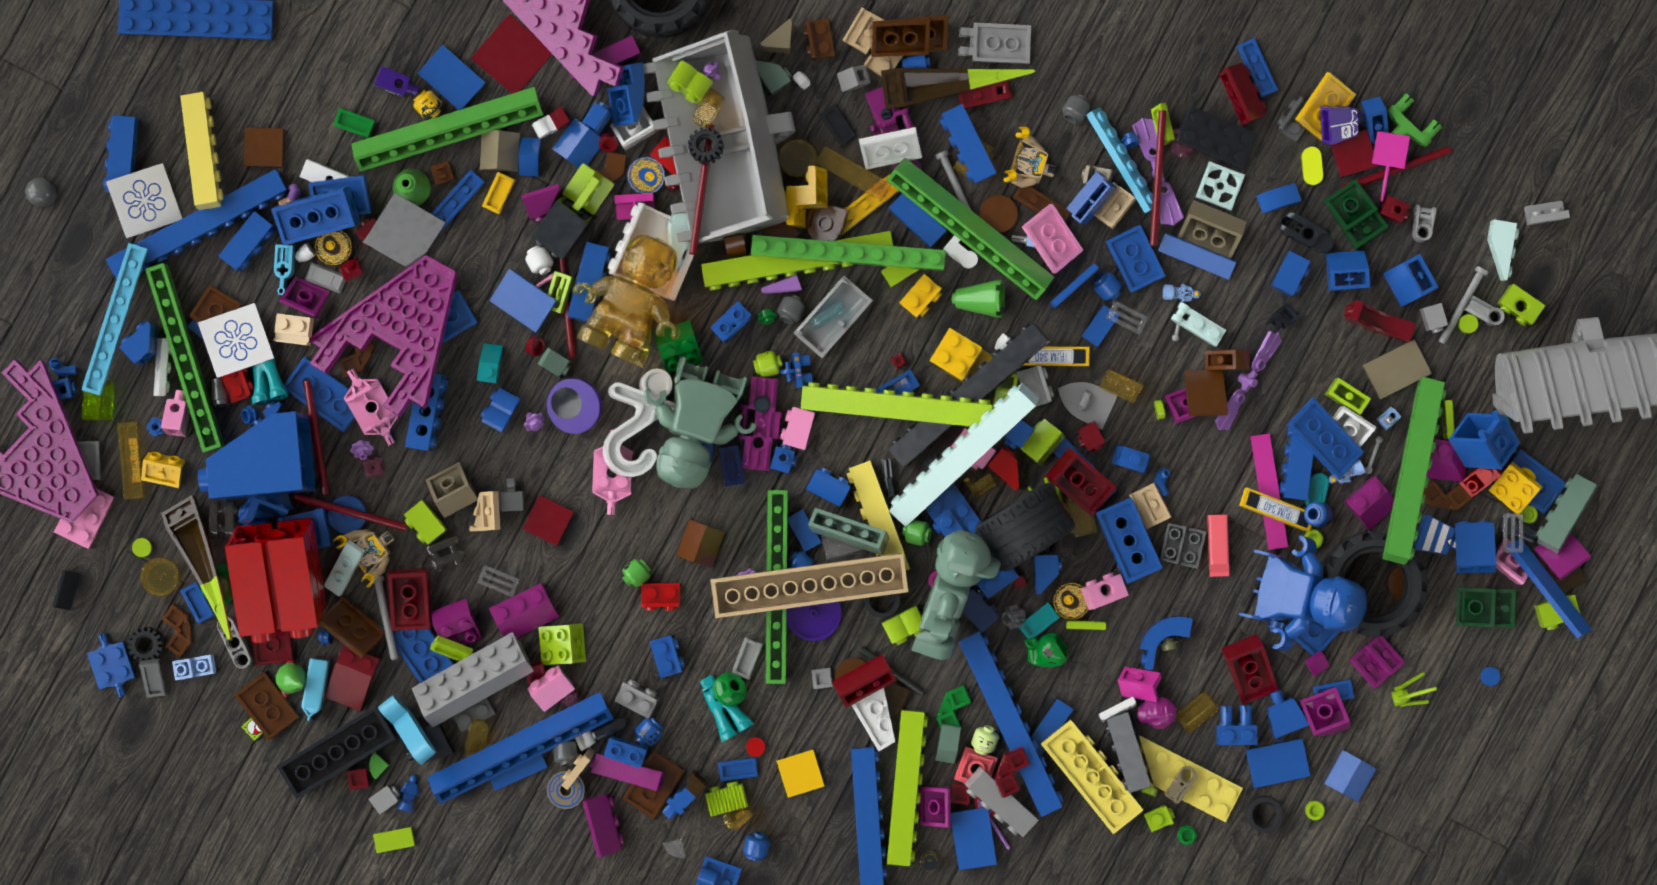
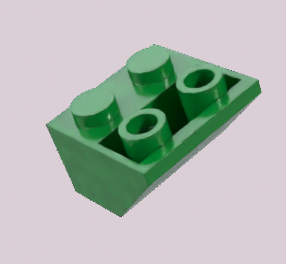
M690 320L653 332L667 373L676 371L679 360L683 357L686 358L685 362L692 365L703 362Z

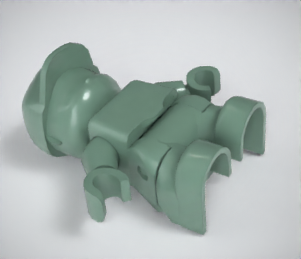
M683 357L679 360L676 369L677 374L674 379L676 384L674 389V410H672L668 403L665 404L664 402L667 394L666 390L660 392L659 400H653L650 396L651 390L646 388L644 399L647 404L656 406L655 412L660 424L668 428L670 433L680 436L679 438H669L664 446L660 448L656 463L658 477L674 487L694 489L704 482L711 467V462L709 461L710 452L701 444H726L735 438L737 433L745 435L754 431L756 423H750L748 429H743L740 426V420L743 417L739 414L735 417L733 425L729 423L721 426L725 417L741 397L747 378H732L721 374L717 370L713 384L703 381L708 367L689 364L685 362L686 358Z
M964 530L952 532L938 545V556L935 563L937 576L922 611L919 630L923 632L916 636L912 651L939 660L949 659L955 647L953 638H955L959 630V618L968 599L970 587L976 585L982 578L990 579L997 576L1001 564L998 559L991 556L989 547L982 537Z

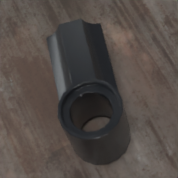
M1503 513L1497 531L1509 536L1514 535L1529 542L1534 541L1539 527L1519 520L1520 518L1511 514Z

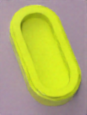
M1308 147L1301 155L1303 179L1308 185H1317L1323 179L1321 152L1316 147Z

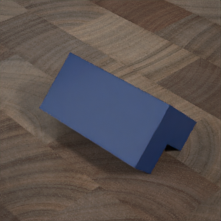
M1095 172L1066 209L1072 213V217L1080 224H1088L1117 187L1100 172Z

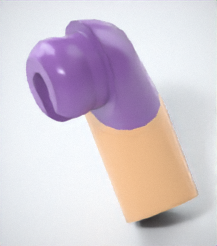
M293 183L288 186L290 191L288 197L279 200V205L299 199L301 190L297 184Z

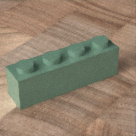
M1578 474L1573 479L1570 477L1565 485V488H1567L1564 495L1560 494L1555 502L1557 504L1554 511L1550 510L1546 517L1547 524L1545 527L1541 526L1536 534L1538 536L1537 543L1558 554L1594 494L1597 484Z
M818 508L814 509L808 524L813 533L882 556L889 541V536L884 530Z

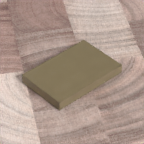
M1415 339L1362 365L1379 400L1420 380L1422 377L1432 374Z

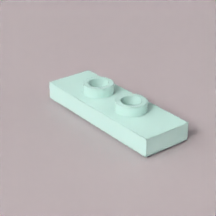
M349 540L345 544L324 587L340 597L365 550Z

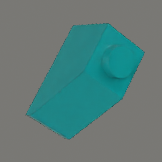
M483 344L477 381L498 384L503 346Z

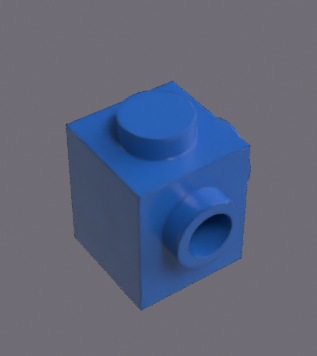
M781 444L780 447L776 446L770 469L789 473L791 466L795 467L797 456L794 455L795 451L791 450L792 446Z

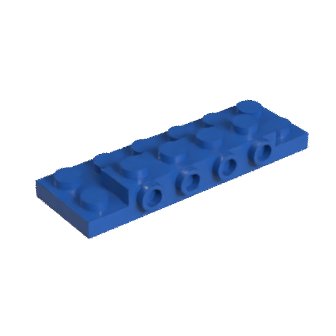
M954 482L925 508L934 521L933 528L938 534L942 533L944 537L957 530L976 534L975 527L981 522ZM1014 569L1007 572L998 571L997 576L990 579L982 578L977 585L988 599L1019 578Z

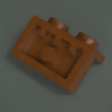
M828 18L814 21L805 20L806 25L802 27L804 37L809 39V44L806 45L807 55L812 56V61L835 57Z

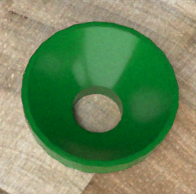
M725 672L715 679L713 692L720 703L725 706L734 707L745 699L747 687L739 675L733 672ZM731 681H735L738 684L739 689L737 691L730 687Z

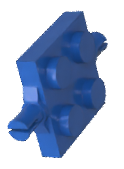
M106 633L98 635L102 646L95 651L87 653L98 688L100 690L106 687H115L118 697L125 696L123 684L137 677L126 643L122 641L116 644H109Z

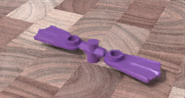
M1141 118L1132 125L1135 135L1138 134L1140 136L1138 138L1139 145L1144 157L1151 161L1153 168L1152 177L1154 178L1156 154L1151 155L1149 150L1153 149L1156 151L1157 134L1153 119ZM1162 171L1161 187H1165L1167 192H1161L1160 223L1174 226L1184 216L1171 185L1164 182L1165 179Z
M1268 331L1252 362L1253 370L1248 374L1241 373L1239 375L1238 381L1242 383V388L1236 390L1227 402L1228 414L1216 418L1215 422L1219 430H1229L1240 405L1245 401L1244 392H1247L1250 387H1256L1257 380L1255 378L1258 375L1257 372L1265 368L1266 362L1272 357L1282 342L1279 332L1273 334L1272 331Z

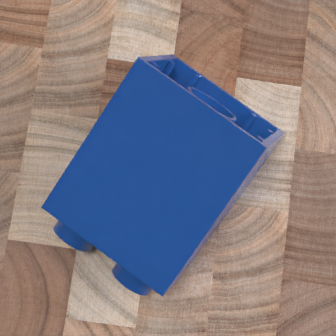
M296 411L271 414L206 459V468L198 470L200 491L208 492L209 499L217 500L316 492L309 415Z

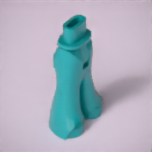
M275 358L252 366L254 374L253 405H265L273 402V400L279 401L288 397V392L278 374Z
M712 674L701 680L700 684L703 687L702 692H704L705 700L715 718L719 736L723 743L737 735L723 708L728 711L739 733L751 727L754 723L738 706H725L716 699L713 692L715 677Z

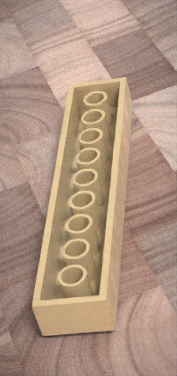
M903 553L710 579L715 618L908 592Z

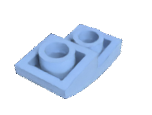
M213 654L172 661L175 680L217 673Z

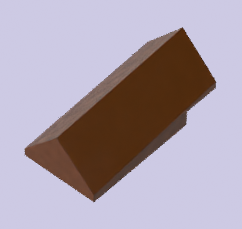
M948 15L872 21L869 29L871 56L929 55V51L947 50Z

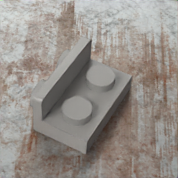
M1562 201L1524 207L1527 226L1570 218L1569 210L1564 211Z

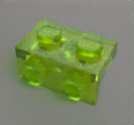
M113 382L105 383L101 396L83 391V420L113 419Z

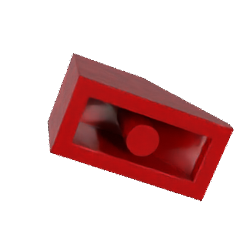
M1001 448L988 463L987 467L1017 491L1019 480L1017 460L1014 458L1016 455L1009 448L1006 450Z

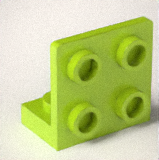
M583 623L539 627L541 661L543 665L586 662Z

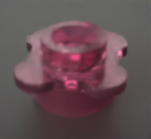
M379 457L374 458V460L366 459L363 461L367 478H371L374 475L381 476L384 473V470L381 468L382 461Z
M576 689L560 700L561 704H564L566 707L575 704L579 699Z

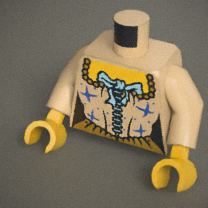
M1019 127L1022 133H1016V137L1022 138L1023 141L1020 140L1017 146L1011 170L1005 171L1009 176L1004 178V182H1011L1020 188L1039 183L1042 174L1053 178L1056 166L1046 164L1048 153L1030 134L1028 127Z
M367 529L354 530L333 539V541H341V545L336 547L337 549L345 546L350 540L365 550L358 565L365 573L361 582L364 579L370 581L367 587H371L374 580L385 572L389 562L388 555L390 554L386 546L394 541V538L388 531L379 537L375 531L370 532Z

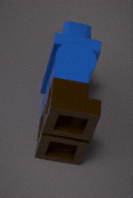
M693 770L687 777L689 783L684 788L679 789L675 795L672 794L667 800L668 805L662 812L670 820L677 813L681 815L686 807L707 786L708 782L696 770Z

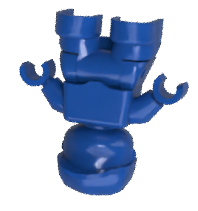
M1299 535V540L1303 542L1304 547L1302 551L1293 550L1292 553L1302 558L1305 571L1282 556L1254 550L1255 553L1268 556L1263 577H1257L1256 579L1261 581L1260 588L1253 591L1258 593L1256 611L1254 616L1239 612L1240 616L1265 622L1293 619L1285 629H1273L1275 634L1281 635V641L1279 644H1274L1272 648L1281 651L1290 650L1293 647L1294 639L1306 633L1310 628L1311 622H1317L1327 630L1352 631L1359 626L1367 611V597L1362 586L1340 576L1335 578L1322 577L1323 565L1315 555L1317 549L1316 542L1311 538Z

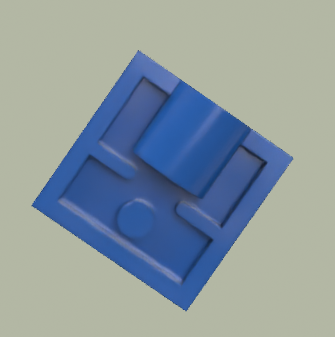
M705 856L695 885H736L742 868Z

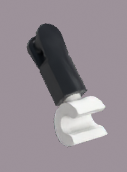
M621 717L593 729V732L590 730L576 737L575 740L580 750L583 751L596 743L595 739L598 741L622 730L626 726V720Z

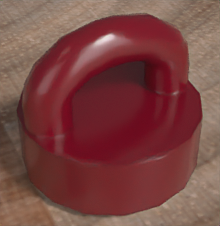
M612 133L601 135L599 146L603 151L614 152L618 148L619 140L616 135Z
M532 336L526 344V352L534 356L541 355L545 349L544 340L540 337Z

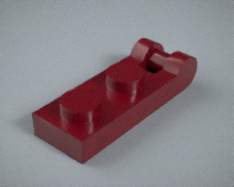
M1010 80L959 92L957 94L960 105L963 104L964 108L967 109L1012 99L1013 93L1009 89ZM1001 87L1003 94L998 95L996 88Z

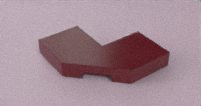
M1021 746L1003 755L994 781L1002 798L1020 791L1013 773L1030 765Z

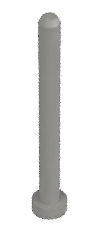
M948 150L935 155L937 160H941L958 200L971 210L947 157L949 155Z
M1479 266L1475 268L1476 274L1439 339L1440 343L1445 344L1481 279L1483 276L1486 277L1489 272Z
M380 576L374 580L373 584L375 583L390 658L391 660H396L398 655L382 583L385 581V578Z

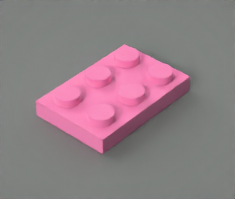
M1053 204L1046 206L1022 226L1052 273H1057L1083 251Z
M97 489L99 495L72 523L60 519L54 533L90 549L115 497Z

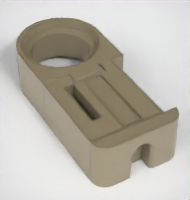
M1190 766L1182 767L1175 776L1176 780L1167 789L1168 792L1164 791V795L1177 804L1180 803L1197 778L1195 769ZM1191 770L1193 772L1192 779L1184 780L1182 777L1183 771Z

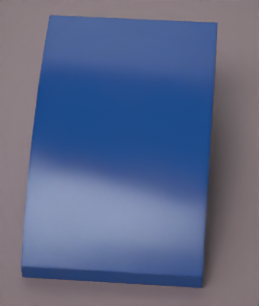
M643 62L622 66L624 70L619 86L613 85L612 88H607L614 126L638 122L643 106L645 89Z

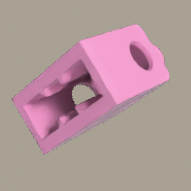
M175 390L174 399H167L161 428L167 435L187 436L190 411L185 401L184 391Z

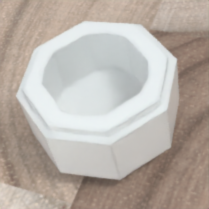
M798 71L792 79L803 90L810 86V80L804 73Z

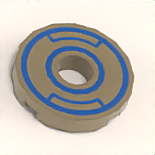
M560 771L554 774L547 785V796L550 802L561 809H571L577 806L585 794V785L580 776L570 786L571 793L569 795L561 793V785L564 782L562 777L567 771Z

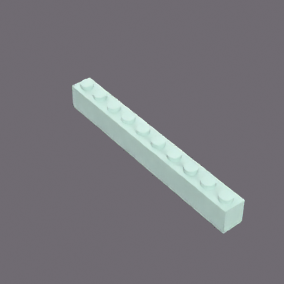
M1023 383L1018 387L1013 386L1008 391V396L1005 399L1000 398L995 403V408L991 412L989 410L986 411L978 424L975 422L967 430L968 434L965 436L961 435L955 441L956 445L953 448L948 447L942 453L943 457L939 461L935 459L929 465L930 469L927 472L922 471L917 476V481L914 484L909 483L901 496L897 495L890 502L892 506L889 512L906 527L1036 406L1039 398Z

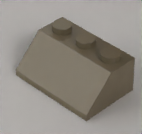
M1193 200L1177 237L1231 258L1243 236L1246 221Z

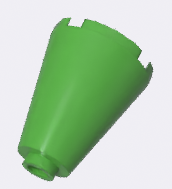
M417 169L403 170L394 179L393 194L396 193L419 206L428 199L431 193L429 178Z
M994 280L956 289V292L952 293V304H955L958 309L1003 318L1004 313H1000L1001 307L1005 308V288L1001 286L1003 280Z

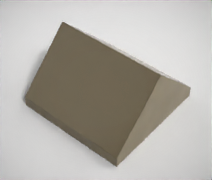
M788 19L760 43L763 52L790 54L793 28L791 19Z
M495 130L482 134L480 170L518 172L520 133Z

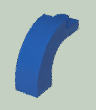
M1182 616L1163 618L1154 623L1145 632L1139 646L1140 649L1146 650V653L1142 654L1141 659L1144 669L1153 670L1156 650L1163 639L1174 635L1190 638L1192 618Z

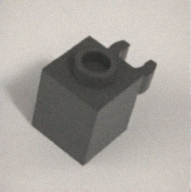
M515 478L507 479V492H499L500 512L525 510L524 491L516 492Z

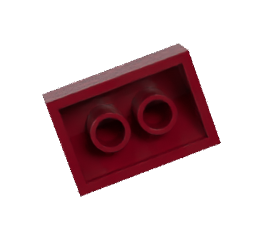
M1241 62L1225 68L1218 74L1242 126L1266 115V106L1258 98V88L1255 83L1251 82L1249 78L1251 74L1247 66H1244Z

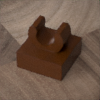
M449 161L430 167L436 186L455 180Z

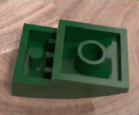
M1356 179L1324 200L1331 215L1355 251H1358L1388 231L1389 226L1378 213L1377 207Z
M1457 587L1456 626L1516 628L1517 589Z

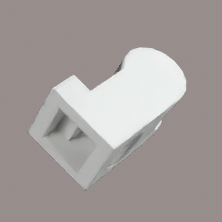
M954 235L943 250L967 269L973 268L978 262L977 255L959 244L960 239Z

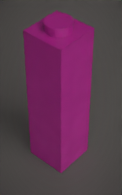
M633 36L592 53L617 65H622L641 56ZM570 73L572 80H576L574 76Z
M596 754V757L592 758L590 764L592 773L655 791H661L666 773L645 766L636 768L606 758L602 754Z

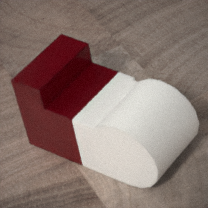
M561 106L533 123L532 127L538 138L541 139L571 123Z

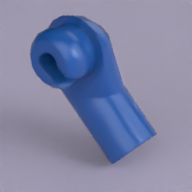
M57 358L50 359L49 367L58 376L77 374L76 365L65 366Z
M1166 468L1159 469L1153 481L1162 497L1169 494L1165 483L1170 476V472Z

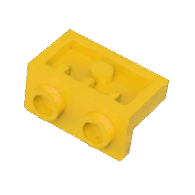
M924 274L899 304L915 318L919 315L923 317L929 310L927 305L931 301L935 303L942 295L940 293L942 288Z
M148 452L143 459L141 480L179 488L181 485L182 469L186 460L180 459L178 456L161 455L159 452Z

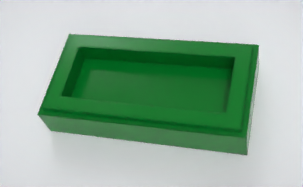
M339 108L333 126L368 139L371 137L376 121Z

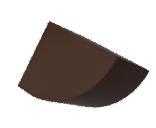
M743 234L724 238L729 259L747 255Z

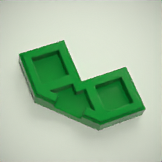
M964 685L946 692L936 716L940 728L942 724L961 727L954 710L971 703Z

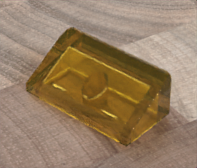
M1203 692L1176 714V719L1188 733H1191L1218 711V708L1208 695Z

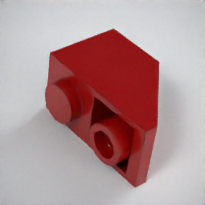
M1503 467L1502 470L1475 468L1459 484L1472 498L1503 474L1505 468Z

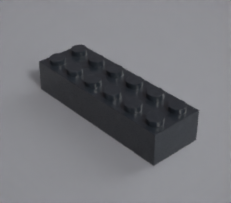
M380 705L373 707L277 765L278 770L296 799L399 738L389 720L378 709Z

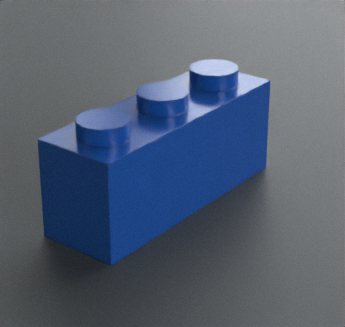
M903 193L889 207V210L929 248L947 231L943 225Z
M254 211L219 254V257L236 271L245 270L250 264V258L253 255L256 256L263 248L261 246L265 240L268 241L273 236L275 226Z

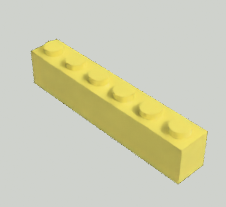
M204 92L181 95L194 205L198 210L222 207L221 200L224 198L218 183L221 182L220 171L216 168L219 159L217 152H214L216 137L215 134H212L211 127H214L213 117L209 114V109H212L211 100L207 98Z
M871 461L849 468L850 472L846 474L850 484L854 483L856 491H853L856 501H861L863 508L860 509L863 520L867 519L869 526L884 530L889 536L883 556L903 553L905 570H909V564Z

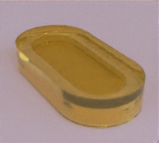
M476 719L469 725L465 742V751L469 756L485 749L489 727L482 719Z

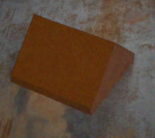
M689 519L676 556L713 568L725 532Z

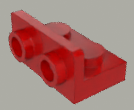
M248 368L221 376L231 404L253 396L254 384L252 380H248L246 374L249 372Z
M643 583L641 585V607H645V611H656L657 607H665V610H676V607H680V583Z

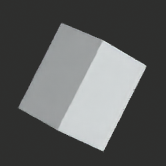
M643 106L637 123L619 126L610 125L625 151L658 132V130L653 129L652 120Z
M1340 406L1333 416V419L1359 447L1363 445L1376 429V426L1345 406Z

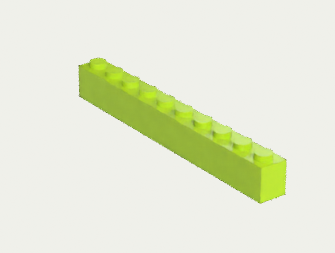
M891 231L834 241L893 246ZM745 256L701 264L705 288H710V291L719 290L722 285L727 284L729 287L740 286V282L747 281L748 284L758 283L761 278H766L767 281L778 279V275L785 274V277L797 276L796 272L804 271V274L816 272L815 269L823 268V271L834 269L835 265L842 264V267L853 266V264Z
M809 382L808 385L802 387L801 409L961 426H971L975 422L978 424L986 411L989 410L991 412L995 408V404H990V400L979 399V402H971V398L960 397V400H952V396L941 395V398H933V394L922 393L920 397L914 396V392H903L902 395L895 394V390H884V393L876 392L875 388H865V391L857 390L858 387L846 386V389H841L839 385L827 384V387H821L820 383Z

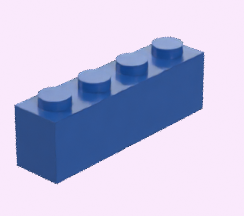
M963 104L941 114L940 124L944 131L948 130L950 137H948L949 142L953 148H957L959 152L957 158L961 165L965 164L968 170L965 174L969 182L973 181L976 185L995 176L996 171Z
M112 115V120H109L108 130L111 131L110 139L107 140L109 157L105 160L107 177H104L103 187L107 193L110 192L106 181L135 172L139 119L136 117Z
M586 242L567 318L590 323V319H595L597 308L593 307L595 300H600L602 290L598 288L600 282L604 283L606 271H603V268L610 261L611 253H608L609 247Z
M1287 428V436H1290L1289 444L1285 445L1284 455H1287V461L1282 466V474H1285L1284 482L1280 483L1279 493H1282V498L1306 501L1308 499L1313 453Z

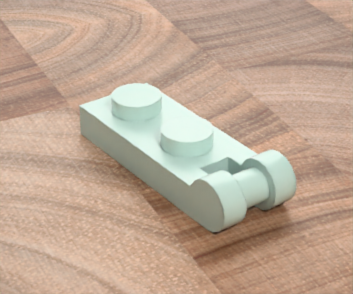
M1182 302L1178 306L1177 313L1173 314L1171 318L1172 321L1214 347H1217L1226 331ZM1185 313L1189 315L1186 321L1183 319Z

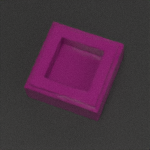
M1321 650L1305 660L1313 676L1330 667Z

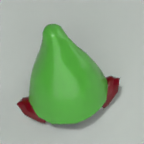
M294 658L288 659L276 674L277 686L280 688L282 696L286 699L292 693H297L304 689L307 672L297 664Z

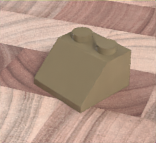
M460 462L426 479L434 503L444 518L478 500L475 490Z

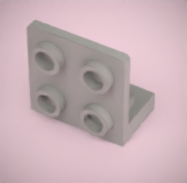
M1040 364L1033 368L1016 372L1019 375V384L1023 383L1039 398L1036 406L1052 402L1051 398L1054 395L1051 386L1047 387L1046 384L1048 375L1045 367L1042 368Z
M625 680L621 685L622 687L615 702L649 718L659 700V697L656 696L657 692L649 688L643 690L639 687L640 684L634 680Z

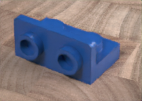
M669 635L649 641L660 678L683 672L682 668L685 667L682 656L678 657L676 649L680 648L677 638Z

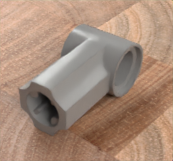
M1475 296L1471 297L1465 308V311L1485 321L1490 326L1501 324L1505 318L1504 312L1501 309L1495 308ZM1492 312H1495L1498 315V320L1496 322H1493L1490 319V314Z

